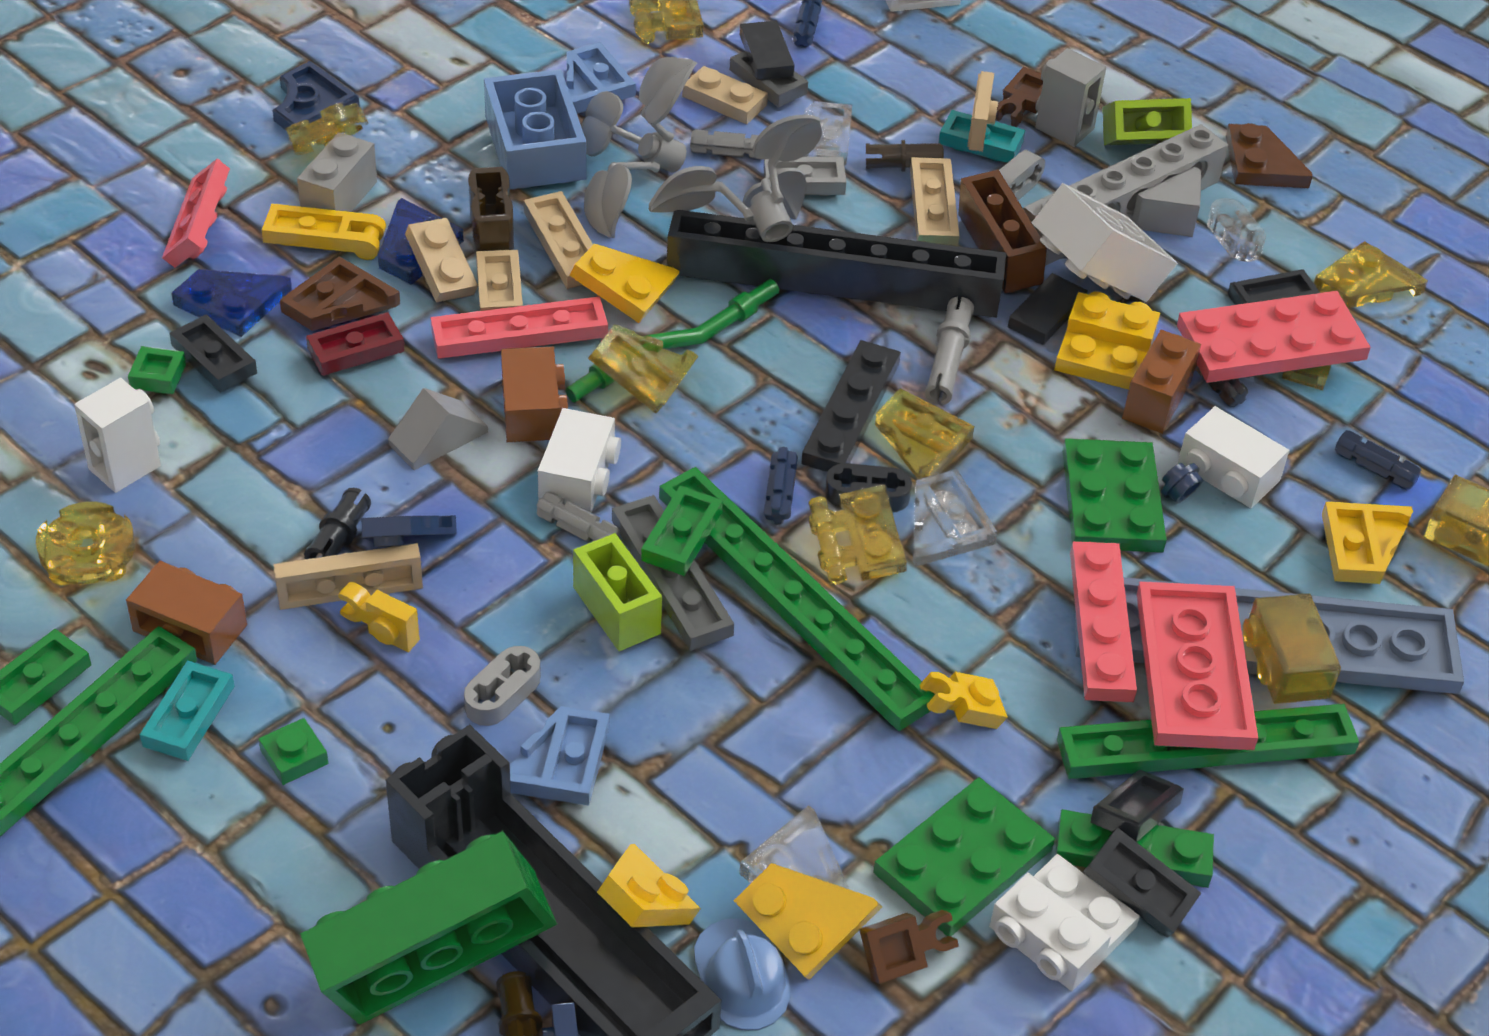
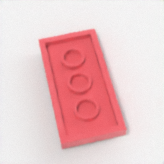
M1338 291L1181 312L1177 322V327L1184 338L1201 344L1196 364L1206 383L1367 360L1371 348Z
M1140 581L1136 595L1154 745L1254 750L1258 741V733L1235 586Z

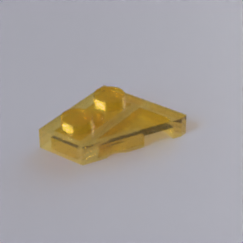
M1365 241L1317 274L1314 280V284L1320 293L1338 291L1347 308L1363 306L1367 302L1380 303L1391 301L1393 294L1409 290L1413 296H1419L1424 293L1428 282L1424 277Z
M614 324L588 359L656 414L666 404L698 358V355L690 350H686L682 355L663 349V341L650 336H640L633 330Z

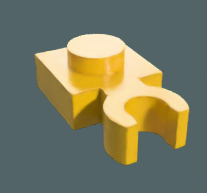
M349 582L338 594L339 599L347 602L340 610V614L352 622L362 621L368 624L369 634L373 635L379 642L386 645L392 644L409 653L420 640L417 608L379 590L370 595L365 588L354 582Z
M930 672L920 684L921 690L931 691L935 694L927 703L928 710L941 714L945 713L948 709L954 710L958 722L998 729L1008 718L993 679L954 672L949 678L940 672Z

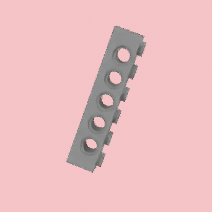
M1200 124L1069 186L1128 216L1132 220L1138 193L1195 166L1201 170V190L1218 183L1228 144ZM1054 193L1024 206V211L1031 222ZM1035 227L1040 237H1042L1043 234ZM1047 248L1045 266L1065 257L1062 252L1058 255Z

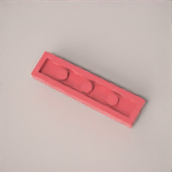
M600 296L431 317V331L437 358L441 359L501 351V349L528 348L607 338L608 322Z
M1073 541L1070 559L1084 698L1091 701L1134 702L1137 686L1120 545L1117 543Z

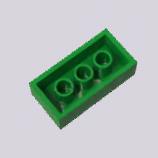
M502 831L496 835H485L473 840L466 850L445 861L437 860L422 866L415 876L395 886H384L374 890L367 896L366 901L346 911H336L323 916L314 927L300 933L321 992L361 1025L556 926L557 922L534 869Z

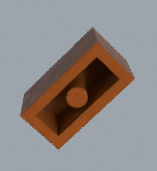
M1161 329L1130 382L1122 419L1163 434L1192 382L1201 344Z
M554 346L501 349L506 442L550 440L562 408L568 409L567 395H558L559 390H565L564 364H555Z
M160 560L126 599L134 632L147 636L156 627L160 626L194 647L197 658L214 665L217 664L247 626L242 593L237 592L229 585L217 584L197 576L187 568H177Z

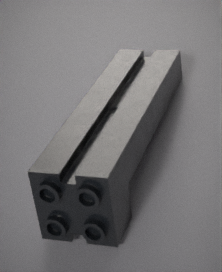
M470 724L456 734L445 736L438 741L432 750V758L426 762L419 757L413 762L404 763L390 777L385 779L392 842L418 869L433 861L447 860L466 850L473 840L481 836L496 835L502 831L531 865L557 925L501 954L517 971L525 972L526 976L531 977L532 986L551 1006L574 1002L577 1031L580 1036H711L719 1029L722 1000L649 928L631 927L597 893L602 883L511 795L510 763Z

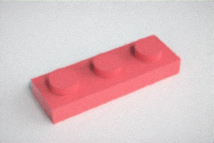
M218 158L195 175L190 182L162 256L174 268L188 258L192 260L197 258L207 246L208 240L205 236L207 230L217 218L218 214L215 212L217 203L227 191V187L224 184L230 170Z

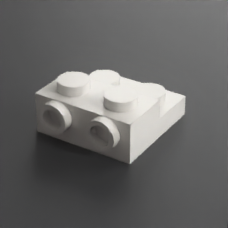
M1056 854L1034 876L1026 873L994 904L989 927L995 931L1004 944L1017 948L1035 962L1046 977L1059 981L1070 991H1073L1137 927L1140 916L1059 854Z

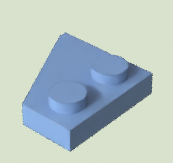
M601 42L567 51V87L577 114L586 111L591 99L601 92H612L619 96L621 100L636 96V83Z
M560 706L546 720L544 728L539 732L533 733L520 746L521 754L510 764L511 793L589 806L610 726V714Z

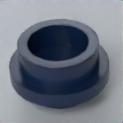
M1183 463L1175 465L1162 478L1165 485L1161 490V494L1165 498L1171 497L1176 504L1182 502L1203 483V478L1198 474L1200 468L1195 463L1185 466Z

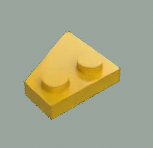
M594 243L575 263L569 276L637 323H640L673 285L680 271L673 267Z
M1325 502L1322 519L1334 581L1380 584L1413 513L1412 506Z
M635 844L628 846L597 891L631 927L690 925L701 909L687 895L689 890L681 880L671 874L664 873Z
M773 863L733 900L808 980L882 908L873 897Z

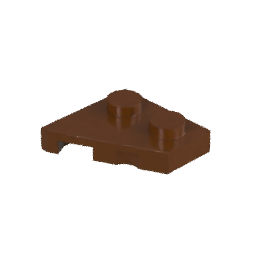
M1252 123L1228 124L1226 141L1235 185L1310 188L1313 177L1312 172L1268 126Z
M339 256L280 299L281 313L314 331L395 308L400 305V291Z

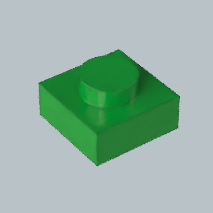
M141 346L128 374L129 385L136 390L141 389L143 391L174 394L186 366L185 353L183 351Z
M305 718L258 738L261 753L282 785L329 764L326 749Z

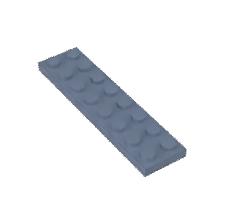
M1123 577L1133 661L1135 663H1145L1136 595L1139 582H1178ZM1235 588L1248 674L1459 694L1462 689L1464 676L1453 609ZM1075 609V644H1076V657H1080V648H1079V639H1078V629H1077V619H1076V609Z

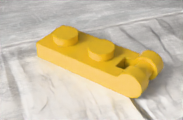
M272 203L262 227L263 243L353 252L361 259L372 260L378 254L380 248L379 240L384 236L386 223L383 218L374 214Z

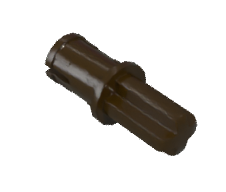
M901 140V144L866 143V154L882 155V158H866V169L901 168V172H905L906 168H910L911 157L944 158L943 145L940 143L905 144V140Z
M508 972L499 977L496 982L502 1014L498 1027L499 1033L502 1036H539L538 1032L543 1026L542 1017L534 1008L531 977L526 976L525 972Z

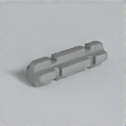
M695 129L691 134L690 148L693 153L707 154V150H711L712 155L744 157L745 153L749 154V158H756L753 153V145L758 135L751 134V138H745L746 134L714 131V135H709L708 130Z
M546 492L536 505L539 517L550 523H554L555 520L558 521L556 526L587 542H590L591 539L596 541L613 533H616L618 537L620 535L619 527L606 520H602V523H600V517L569 501L563 504L565 499L552 492Z

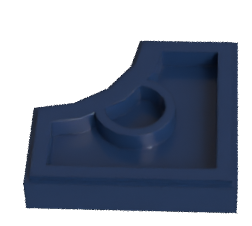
M309 61L280 76L281 88L287 95L283 103L274 108L272 112L274 122L295 138L300 139L360 107V102L357 94Z

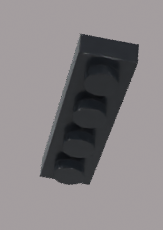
M860 340L802 452V465L828 472L829 469L837 464L851 462L899 366L900 351Z

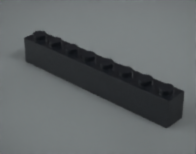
M675 210L673 212L667 237V266L680 271L678 276L760 286L767 280L772 279L777 283L779 289L941 311H947V304L954 297H958L956 310H958L961 298L964 297L973 303L974 316L997 318L1004 279L1005 252L793 225L791 233L781 240L765 242L762 240L754 220L747 222L745 218L686 210Z

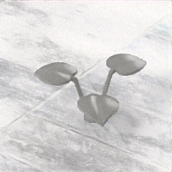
M664 57L655 61L648 69L639 91V100L645 105L641 115L657 132L647 133L643 137H639L615 126L622 115L623 103L619 96L612 92L598 93L588 104L585 118L581 123L586 139V154L589 156L601 154L609 145L613 132L639 144L638 152L645 161L612 162L608 167V171L600 170L592 177L584 197V212L591 226L601 234L615 238L616 225L631 189L632 176L629 170L649 169L658 172L661 168L674 173L683 165L686 158V146L682 142L673 139L674 134L666 131L660 122L665 119L674 106L697 64L696 61L687 58Z
M814 115L789 116L770 124L758 135L753 145V153L757 159H769L768 170L770 177L762 179L760 183L749 188L744 195L743 202L724 183L720 181L715 182L717 175L712 168L694 166L682 169L670 176L651 199L649 211L664 213L674 212L675 210L690 211L698 209L712 202L715 198V192H721L743 213L747 222L754 220L763 241L775 242L785 238L793 229L790 218L797 219L806 192V178L804 173L798 168L788 167L777 171L776 167L779 160L783 162L797 160L809 154L816 147L822 136L820 118Z

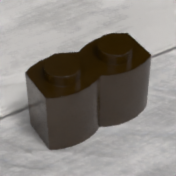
M503 167L473 168L468 177L474 252L476 254V251L514 250L513 204L510 199L508 173Z

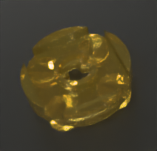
M337 103L319 112L322 117L321 119L309 123L308 120L297 122L286 128L294 154L303 155L314 152L311 144H324L326 146L338 132L353 136L363 129L362 125H368L369 122L362 107L358 106V103L343 107L342 103Z
M80 502L68 505L59 510L60 517L53 520L49 526L47 520L40 526L36 535V548L41 566L48 572L49 579L57 585H82L100 581H117L126 574V565L132 559L135 552L136 542L130 519L125 514L124 518L116 514L114 507L106 503ZM83 539H92V545L79 547L82 545Z

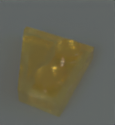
M901 388L876 412L875 426L919 482L927 488L973 439L975 427Z

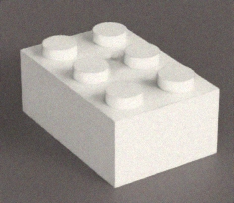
M1064 183L1060 185L1031 222L1043 234L1040 241L1047 248L1058 255L1062 252L1068 258L1064 264L1074 274L1082 279L1088 276L1104 289L1110 286L1125 299H1129L1132 295L1147 302L1178 264L1128 216Z

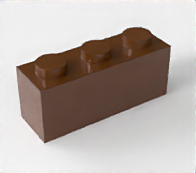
M999 169L961 178L958 215L978 249L1006 253L1002 285L1004 293L1041 285L1044 281L1047 247L1040 241V235Z

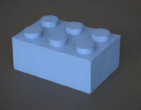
M562 70L484 78L485 117L500 167H503L508 173L510 189H525L533 186L586 180V139Z

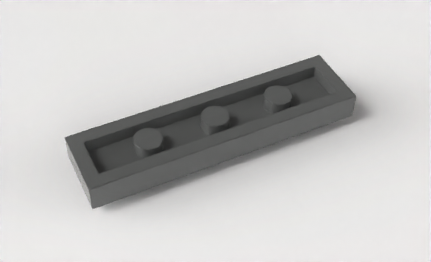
M652 495L612 508L613 524L619 527L620 535L634 559L662 595V605L689 650L692 651L734 636V622L695 560L685 576L641 561V548L664 512L656 497Z

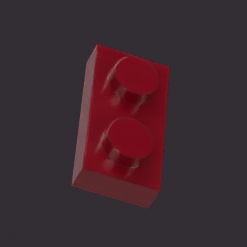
M388 312L306 336L307 349L322 376L405 352L404 339Z

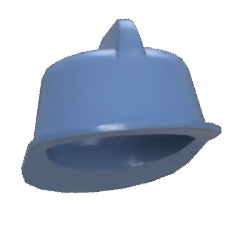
M724 919L710 924L700 933L694 946L695 964L700 979L722 1000L720 1020L726 1025L739 1030H760L774 1024L785 1013L791 998L790 981L780 950L754 922L745 919Z

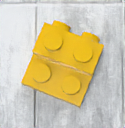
M1099 291L1089 294L1078 292L1069 316L1067 330L1056 358L1054 370L1129 390L1132 378L1153 344L1160 312L1152 311L1143 302H1133L1128 305L1112 301L1105 293Z

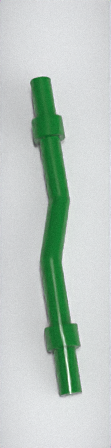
M769 279L749 293L741 292L728 302V307L696 328L645 335L612 358H602L589 367L588 374L565 388L567 397L575 403L598 387L601 389L608 387L618 380L619 373L652 351L705 343L737 320L743 322L757 313L758 306L779 293L777 283Z

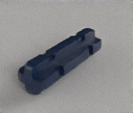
M802 0L796 20L797 24L793 31V42L796 46L803 45L809 47L812 44L819 19L818 15L822 8V0Z
M1346 430L1338 439L1335 447L1337 454L1349 460L1352 457L1356 458V464L1385 479H1388L1390 476L1393 477V483L1404 489L1409 490L1416 484L1421 473V468L1408 460H1405L1404 463L1400 462L1399 455L1370 440H1367L1366 443L1362 442L1363 437L1350 430Z
M780 447L778 452L773 453L771 456V470L769 471L764 516L767 520H773L775 525H781L784 520L791 517V501H793L798 456L796 452L788 451L787 447Z

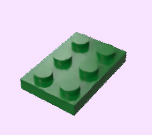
M1065 438L1062 453L1072 543L1073 541L1117 543L1120 545V551L1163 553L1167 539L1153 442Z
M978 777L879 857L874 863L873 873L922 916L926 917L940 910L950 912L953 920L940 924L938 929L946 936H952L1051 852L1055 838L982 778Z

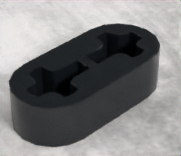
M841 463L828 470L825 495L830 503L842 508L898 512L909 504L912 481L910 476L901 469ZM842 484H850V487H842ZM887 488H893L895 492H889Z

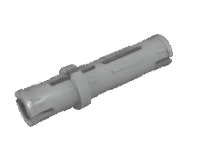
M958 297L950 299L947 304L945 320L937 330L938 347L928 385L925 389L926 399L933 404L938 405L941 391H944L941 400L942 405L952 400L962 352L970 341L969 324L974 312V305L964 297L961 298L958 310H956Z

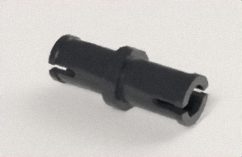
M348 488L344 491L341 500L333 512L325 514L320 521V531L311 545L305 550V559L316 558L318 553H321L322 557L338 555L343 546L352 543L357 534L356 526L371 506V499L366 493L359 503L355 505L354 501L361 490L358 488Z

